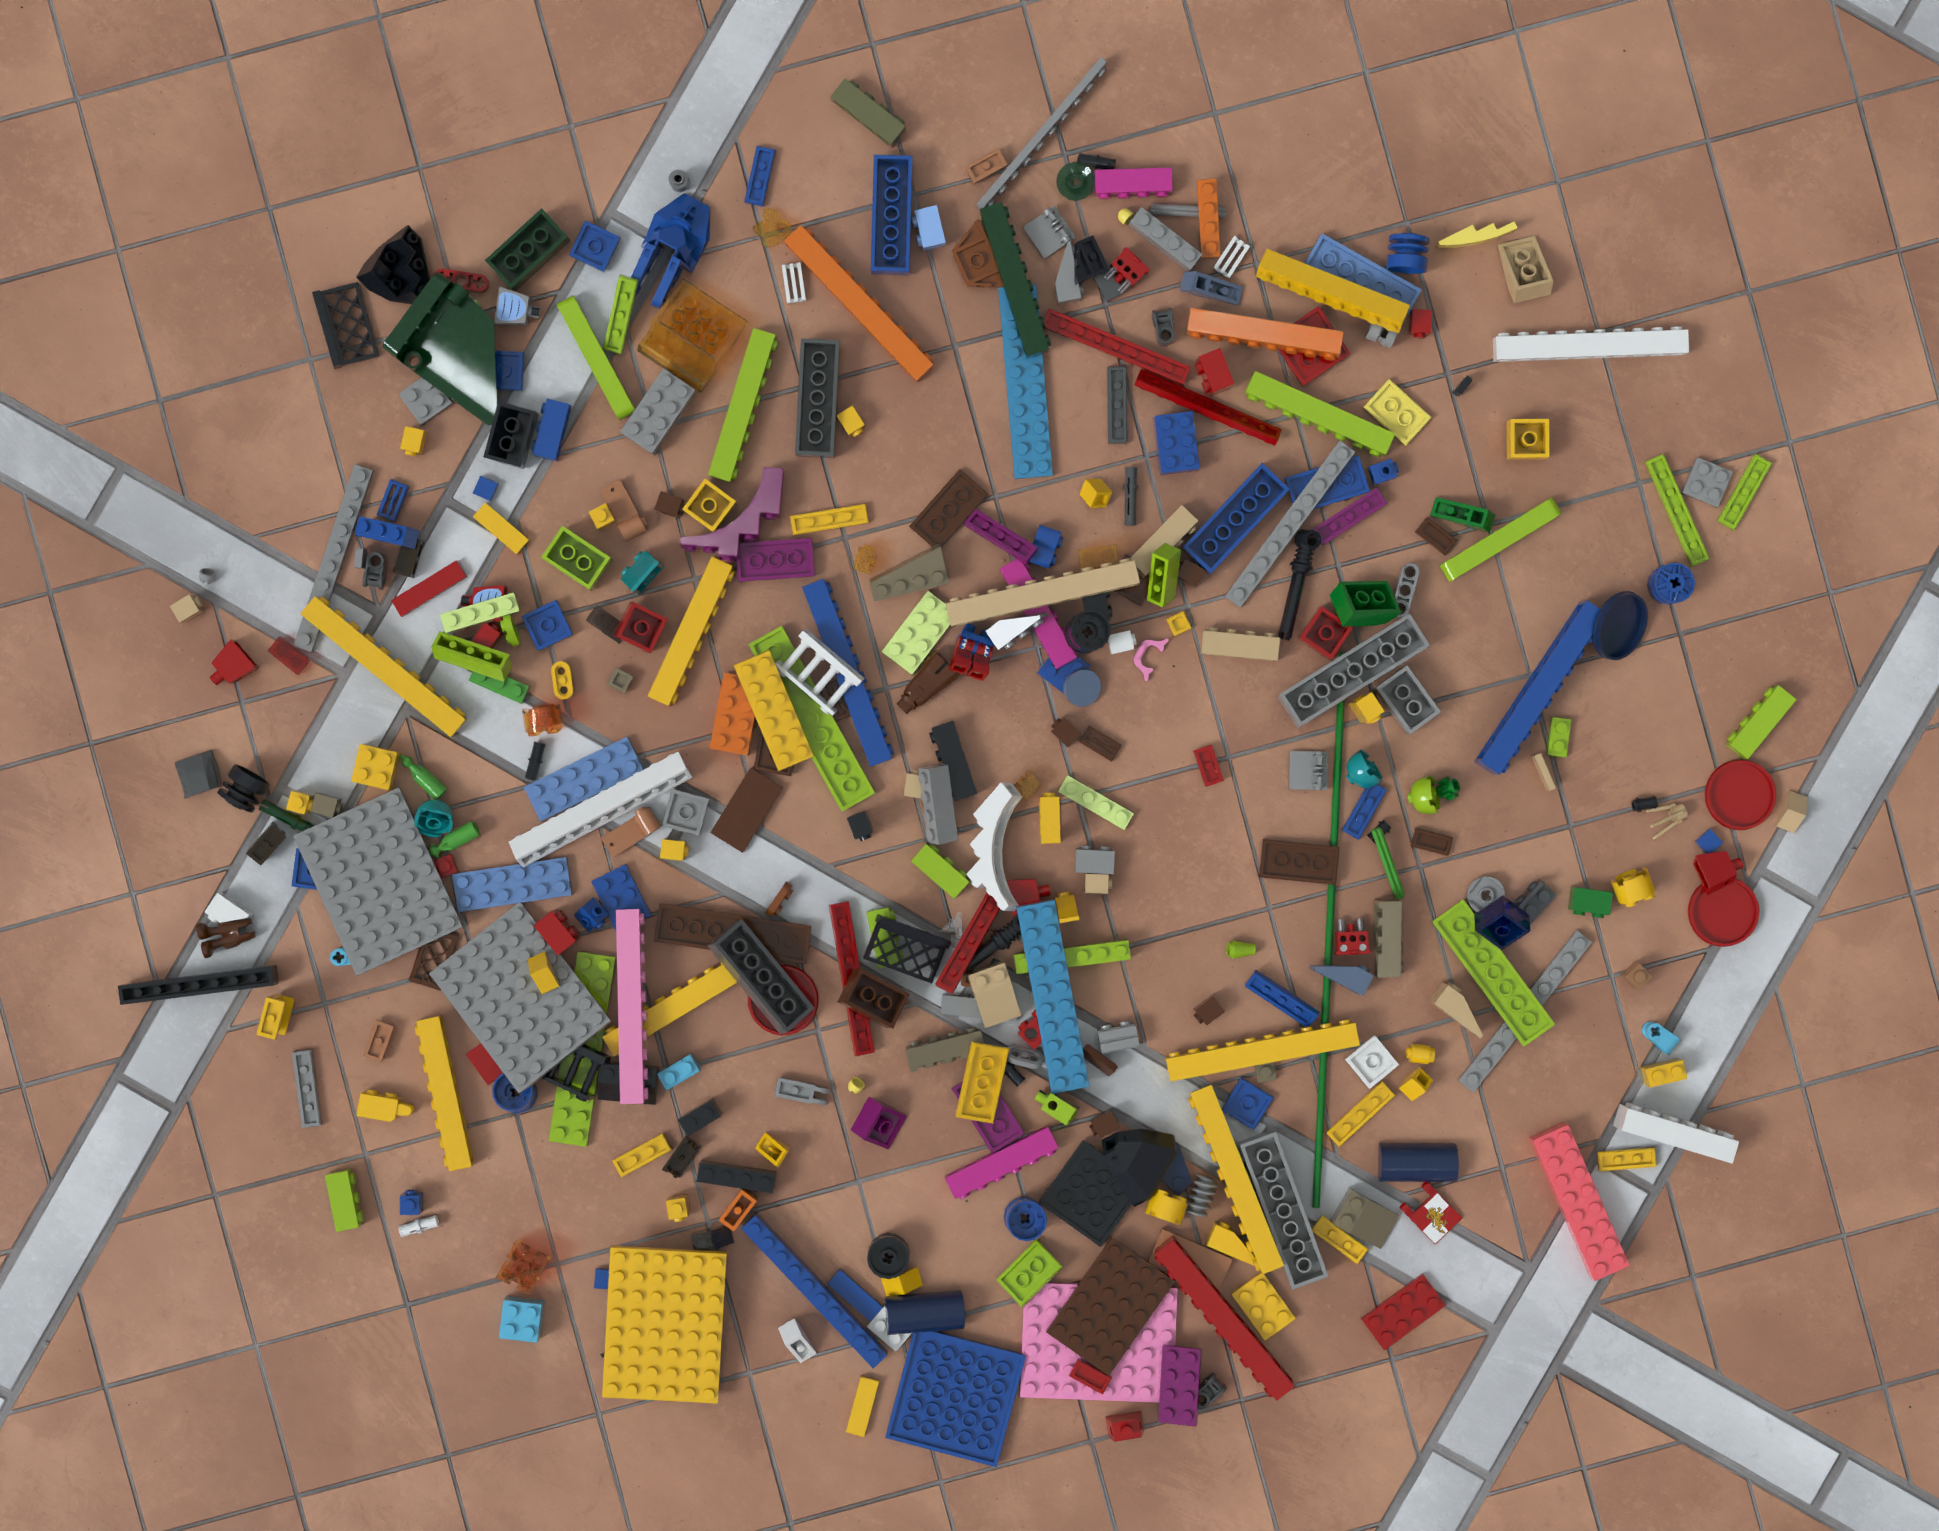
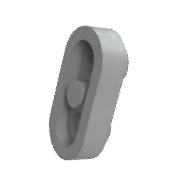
M1016 1044L1008 1047L1007 1061L1009 1063L1031 1069H1038L1042 1066L1044 1056L1039 1050Z

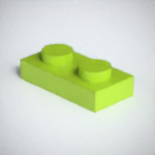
M1551 717L1546 755L1567 757L1571 719Z

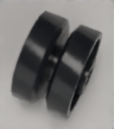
M887 1232L878 1235L872 1240L868 1249L867 1261L869 1268L880 1278L892 1279L898 1277L906 1270L909 1263L910 1251L908 1244L901 1236L895 1233ZM885 1253L892 1254V1257L887 1258Z

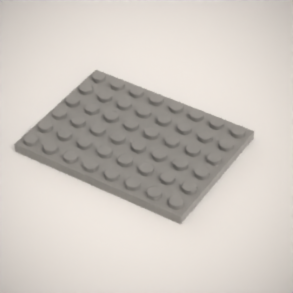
M398 787L293 836L356 976L463 928L426 843L419 832V828L414 825V817L401 788Z
M521 902L513 906L429 973L519 1094H522L612 1022L561 954L557 955L533 925L537 922ZM546 951L560 987L542 995L530 975L527 959Z

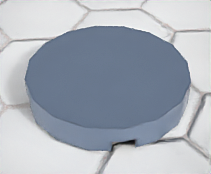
M1086 668L1074 670V672L1066 677L1063 684V692L1068 701L1079 707L1094 703L1101 691L1099 677L1093 671Z

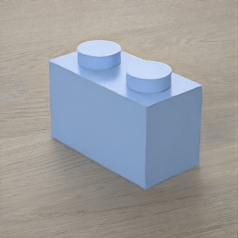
M937 205L914 210L915 216H912L914 228L918 227L920 234L916 235L918 246H922L923 251L946 246Z

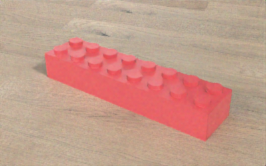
M1562 1122L1530 1136L1529 1140L1589 1277L1596 1281L1630 1266L1569 1125Z

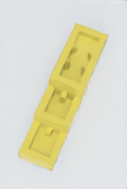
M1512 222L1500 229H1496L1494 223L1476 231L1474 226L1471 225L1439 241L1436 247L1458 248L1481 244L1512 233L1517 229L1515 222Z

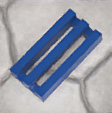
M390 479L377 515L396 522L409 486ZM393 485H397L392 496L391 502L389 504V507L387 509L386 514H384L383 511L387 504ZM401 487H402L403 490H402L401 495H400V497H399V500H398V503H397L396 508H395V510H394L393 516H390V515H391V512H392V509H393V507H394V504H395V502H396L397 496H398V494H399V491H400V489H401Z

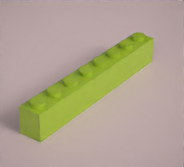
M756 328L752 330L708 473L709 477L731 484L732 480L737 479L739 469L736 467L738 461L742 462L745 452L742 448L744 443H748L750 432H748L749 425H753L756 414L753 412L755 406L759 407L761 401L760 389L765 388L767 377L764 376L766 370H770L773 359L770 358L772 351L775 352L779 341L776 340L775 334Z
M1254 371L1244 392L1247 395V399L1257 403L1260 401L1265 403L1264 407L1275 411L1276 408L1282 411V415L1292 419L1294 416L1300 419L1299 422L1306 426L1314 425L1317 427V431L1324 434L1328 432L1334 434L1335 439L1342 442L1347 440L1352 443L1353 447L1360 450L1365 448L1370 451L1369 454L1378 458L1380 456L1384 457L1387 454L1395 436L1393 432L1257 371Z

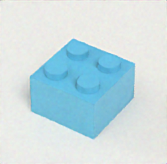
M506 1296L503 1300L499 1338L537 1343L541 1337L545 1300Z

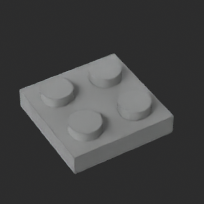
M422 377L399 393V396L421 426L453 404L447 395Z
M1697 457L1681 493L1717 508L1733 472Z
M672 789L662 826L700 836L709 798Z

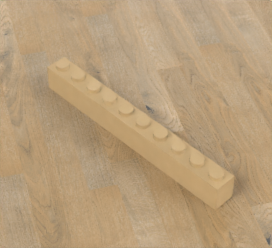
M1131 558L1120 560V564L1112 565V562L1101 564L1099 569L1093 570V567L1081 569L1082 572L1074 574V571L1063 573V577L1055 578V575L1044 578V581L1038 583L1036 580L1025 582V585L1020 587L1017 584L1006 586L1007 590L999 591L996 588L988 590V594L981 596L980 593L970 594L968 599L961 600V597L952 598L950 603H946L951 627L961 626L1140 585L1135 560L1131 561Z

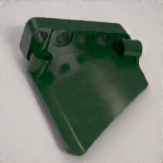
M436 272L387 337L382 348L478 419L491 426L498 403L494 320L469 296L470 293L466 289L452 282L440 272ZM418 357L419 363L411 366L412 359Z

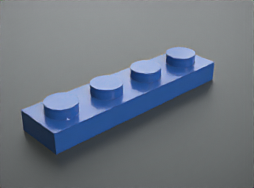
M1255 970L1245 983L1246 988L1305 1027L1310 1026L1320 1013L1258 970Z

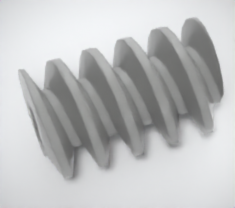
M1197 1173L1196 1176L1200 1178V1181L1194 1180L1198 1187L1191 1188L1195 1195L1188 1196L1193 1201L1186 1202L1190 1209H1186V1212L1200 1217H1207L1208 1213L1204 1210H1209L1210 1205L1206 1202H1213L1209 1195H1215L1216 1192L1212 1188H1217L1218 1184L1214 1179Z

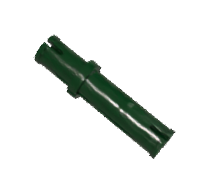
M265 799L261 804L268 808L260 805L258 809L290 825L294 830L296 828L304 831L307 830V827L315 826L301 819L300 815L295 816Z

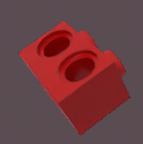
M1036 1009L1031 1013L1033 1017L1029 1021L1024 1020L1018 1026V1035L1034 1050L1042 1043ZM1029 1028H1034L1037 1034L1035 1037L1029 1038L1026 1036V1031Z

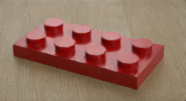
M1422 1273L1361 1319L1383 1350H1386L1446 1305Z

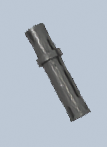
M1125 467V485H1123V489H1125L1124 525L1127 526L1136 525V491L1139 486L1137 485L1136 467Z

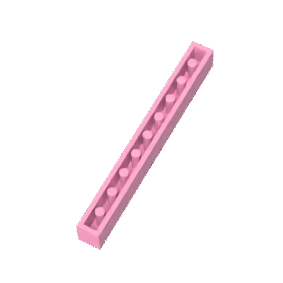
M640 909L616 910L620 1104H643L645 1099L649 1098V1090L645 1088V1080H648V1068H645L644 1060H648V1050L644 1049V1041H647V1029H644V1022L647 1021V1011L643 1010V1002H646V991H643V983H646V972L642 971V964L646 961L645 952H642V944H645V933H641V925L645 924V917Z

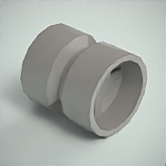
M1370 324L1365 339L1372 342L1379 341L1381 346L1390 349L1397 333L1387 330L1384 337L1381 336L1383 329L1387 330L1386 328Z

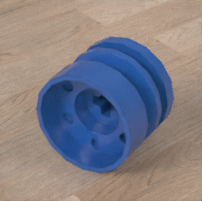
M1415 233L1390 235L1389 242L1393 244L1388 245V249L1396 252V254L1387 256L1386 269L1391 272L1405 274L1427 272L1428 259L1419 254L1429 251V248L1425 246L1429 244V237Z
M1679 563L1659 566L1652 571L1647 582L1648 592L1651 597L1658 603L1665 605L1683 602L1690 597L1695 586V579L1691 570ZM1674 580V583L1677 585L1672 587V583H1670V581Z
M504 1073L495 1080L492 1088L493 1098L502 1109L515 1114L524 1113L535 1104L538 1096L535 1083L520 1094V1096H515L513 1091L516 1089Z
M1022 1196L1013 1199L1004 1211L1006 1227L1019 1240H1035L1046 1229V1213L1040 1204L1030 1197ZM1021 1214L1027 1215L1028 1220L1021 1221Z

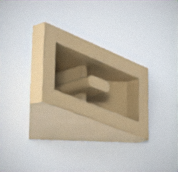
M1788 791L1775 826L1795 833L1806 817L1807 797Z

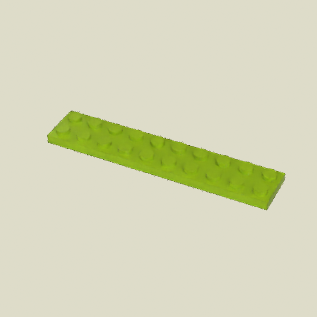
M782 626L748 644L754 656L769 650L774 663L779 660L785 663L795 651ZM800 657L790 668L798 676L805 669ZM780 675L814 755L811 758L840 810L843 812L875 794L833 716L824 713L820 709L821 705L787 676L783 677ZM809 675L805 682L814 688L815 684Z
M578 951L574 972L608 1015L616 957ZM605 1028L588 1040L585 1045L602 1052L604 1041L602 1037L605 1034ZM574 1052L560 1063L558 1078L563 1081L575 1057ZM587 1057L582 1058L572 1085L582 1088L592 1064L591 1059ZM599 1068L588 1091L593 1095L596 1093ZM557 1086L549 1141L587 1147L595 1098L584 1102L577 1099L575 1094Z

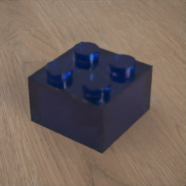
M1501 896L1474 914L1475 931L1501 950L1531 931L1529 914L1505 896Z

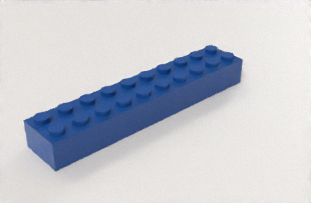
M1588 600L1578 603L1474 762L1492 774L1500 775L1501 772H1506L1510 766L1509 760L1512 756L1515 757L1521 749L1519 747L1522 740L1526 741L1531 734L1530 728L1533 724L1536 725L1542 717L1540 713L1551 704L1553 700L1551 696L1554 692L1557 693L1563 685L1561 681L1565 676L1568 677L1574 669L1573 663L1575 660L1578 661L1584 654L1582 649L1586 643L1589 645L1592 642L1593 627L1600 608Z

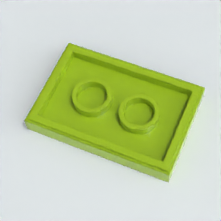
M1036 1239L996 1280L1024 1308L1063 1266Z

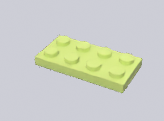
M927 591L882 652L913 675L950 626L946 604Z

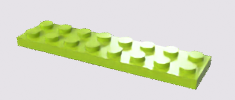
M1464 899L1432 921L1523 1047L1555 1025Z

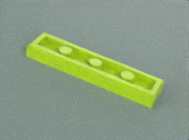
M619 275L603 346L604 350L618 354L623 353L639 279Z
M1757 454L1753 455L1717 522L1731 530L1736 529L1772 464L1771 462Z

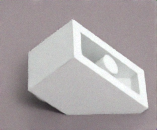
M223 892L217 893L205 910L208 918L215 923L249 918L253 915L252 912Z
M795 1319L786 1322L778 1328L785 1346L800 1363L817 1354L803 1328Z

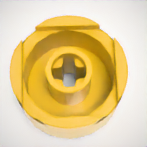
M1642 867V871L1639 872L1636 869H1632L1617 875L1616 881L1611 880L1619 904L1632 907L1637 904V901L1642 899L1650 900L1655 897L1654 892L1656 889L1648 868Z
M1156 1189L1152 1198L1148 1201L1145 1213L1181 1226L1188 1203H1186L1187 1199L1177 1195H1173L1171 1198L1168 1197V1192Z

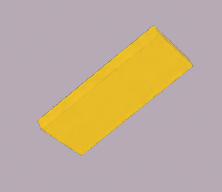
M971 1041L955 1115L957 1118L994 1123L1009 1053L1008 1047Z

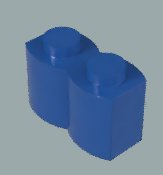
M1039 525L1033 545L1038 547V551L1029 563L1049 569L1050 565L1054 566L1057 555H1054L1056 547L1060 548L1064 538L1060 536L1061 532Z

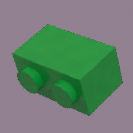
M1571 887L1568 909L1573 910V914L1585 916V912L1592 913V917L1604 918V915H1610L1613 893Z

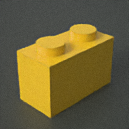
M1679 1058L1641 1066L1644 1084L1650 1088L1687 1079L1684 1062Z

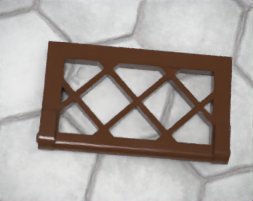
M450 933L430 944L419 947L409 981L441 991L439 986L431 981L430 974L428 975L423 964L433 960L436 967H438L439 965L435 958L446 954V959L453 955L459 936ZM444 938L451 939L447 951L441 941ZM440 942L444 952L434 957L429 946ZM427 948L432 958L422 963L421 958L424 949ZM419 966L422 967L426 975L423 978L416 977Z

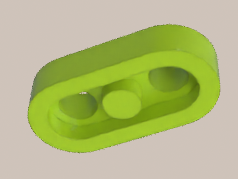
M512 615L503 616L500 624L502 631H506L507 643L511 644L512 647L521 646L519 632Z

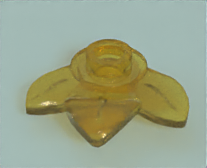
M768 208L763 209L765 220L753 226L754 232L764 237L763 246L765 247L776 246L781 239L787 238L791 233L789 222L782 219L778 211ZM780 226L785 227V231L782 233L778 231Z

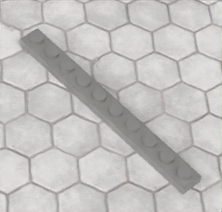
M1100 57L976 204L977 209L980 210L995 203L993 199L997 194L1001 196L1007 189L1006 184L1010 179L1012 181L1015 180L1020 173L1018 171L1022 165L1026 166L1031 161L1032 157L1030 155L1035 150L1038 152L1045 144L1043 140L1047 135L1051 137L1057 130L1055 126L1058 122H1064L1069 116V109L1072 106L1075 108L1082 100L1080 96L1092 89L1094 86L1092 82L1097 77L1100 79L1107 70L1105 68L1107 62L1102 57Z
M1339 440L1225 595L1226 598L1239 607L1243 605L1355 453L1354 450Z
M354 464L307 605L314 596L319 598L323 596L329 602L331 600L374 473L373 470ZM303 617L293 646L313 652L320 630Z
M1577 930L1574 931L1529 988L1541 1006L1592 943ZM1503 1021L1458 1078V1081L1473 1093L1516 1040V1036L1505 1021Z

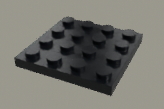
M1084 1140L1081 1141L1038 1201V1203L1099 1247L1103 1245L1132 1205L1113 1178L1104 1154Z

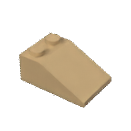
M1535 236L1498 244L1507 287L1514 303L1551 295L1554 281Z
M1003 961L967 973L985 1028L1021 1016L1013 986Z
M1442 982L1429 1001L1472 1034L1481 1038L1483 1034L1464 996L1460 994L1462 990L1450 982L1448 984Z

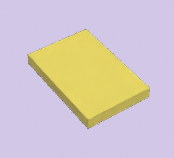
M1390 379L1385 382L1363 407L1386 430L1395 433L1394 437L1404 446L1432 418Z

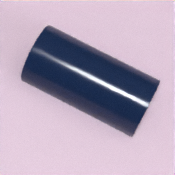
M1379 1143V1182H1457L1459 1158L1455 1143Z
M961 1290L884 1296L887 1335L964 1329L965 1309Z

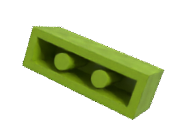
M1164 543L1152 553L1147 601L1160 607H1165L1175 598L1181 555L1180 549Z
M926 843L911 862L955 899L969 883L967 873L961 868L959 871L956 870L951 859L947 856L943 858L938 854L940 850L935 845H928Z
M889 907L866 912L871 936L877 923L875 921L877 914L896 920L894 910L890 911ZM880 928L878 938L882 941L889 936L885 929ZM899 936L894 938V942L897 947V940H900ZM891 940L882 944L885 953L894 949ZM879 946L874 948L876 958L881 956ZM901 949L899 950V954L901 956V959H904L903 951ZM896 953L887 956L889 964L899 961ZM877 964V965H878V969L885 967V966H882V965Z
M350 1168L326 1174L325 1180L336 1232L360 1227L364 1221V1214L359 1209L360 1194L355 1189V1184L357 1183L355 1173H352Z

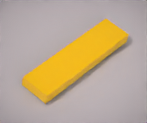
M866 504L790 516L793 535L869 523Z
M1381 1081L1329 1128L1326 1134L1340 1147L1385 1106L1395 1094Z

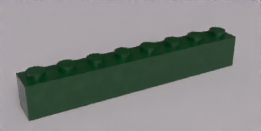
M1002 202L981 208L980 215L1026 359L1049 352L1051 342L1049 336L1044 335L1042 329L1045 328L1043 317H1039L1037 313L1039 309L1038 301L1036 298H1032L1031 291H1034L1031 280H1027L1025 273L1028 271L1025 261L1021 262L1019 257L1022 252L1019 243L1015 244L1013 236H1016L1013 224L1009 225L1007 218L1010 217L1007 206L1003 207Z

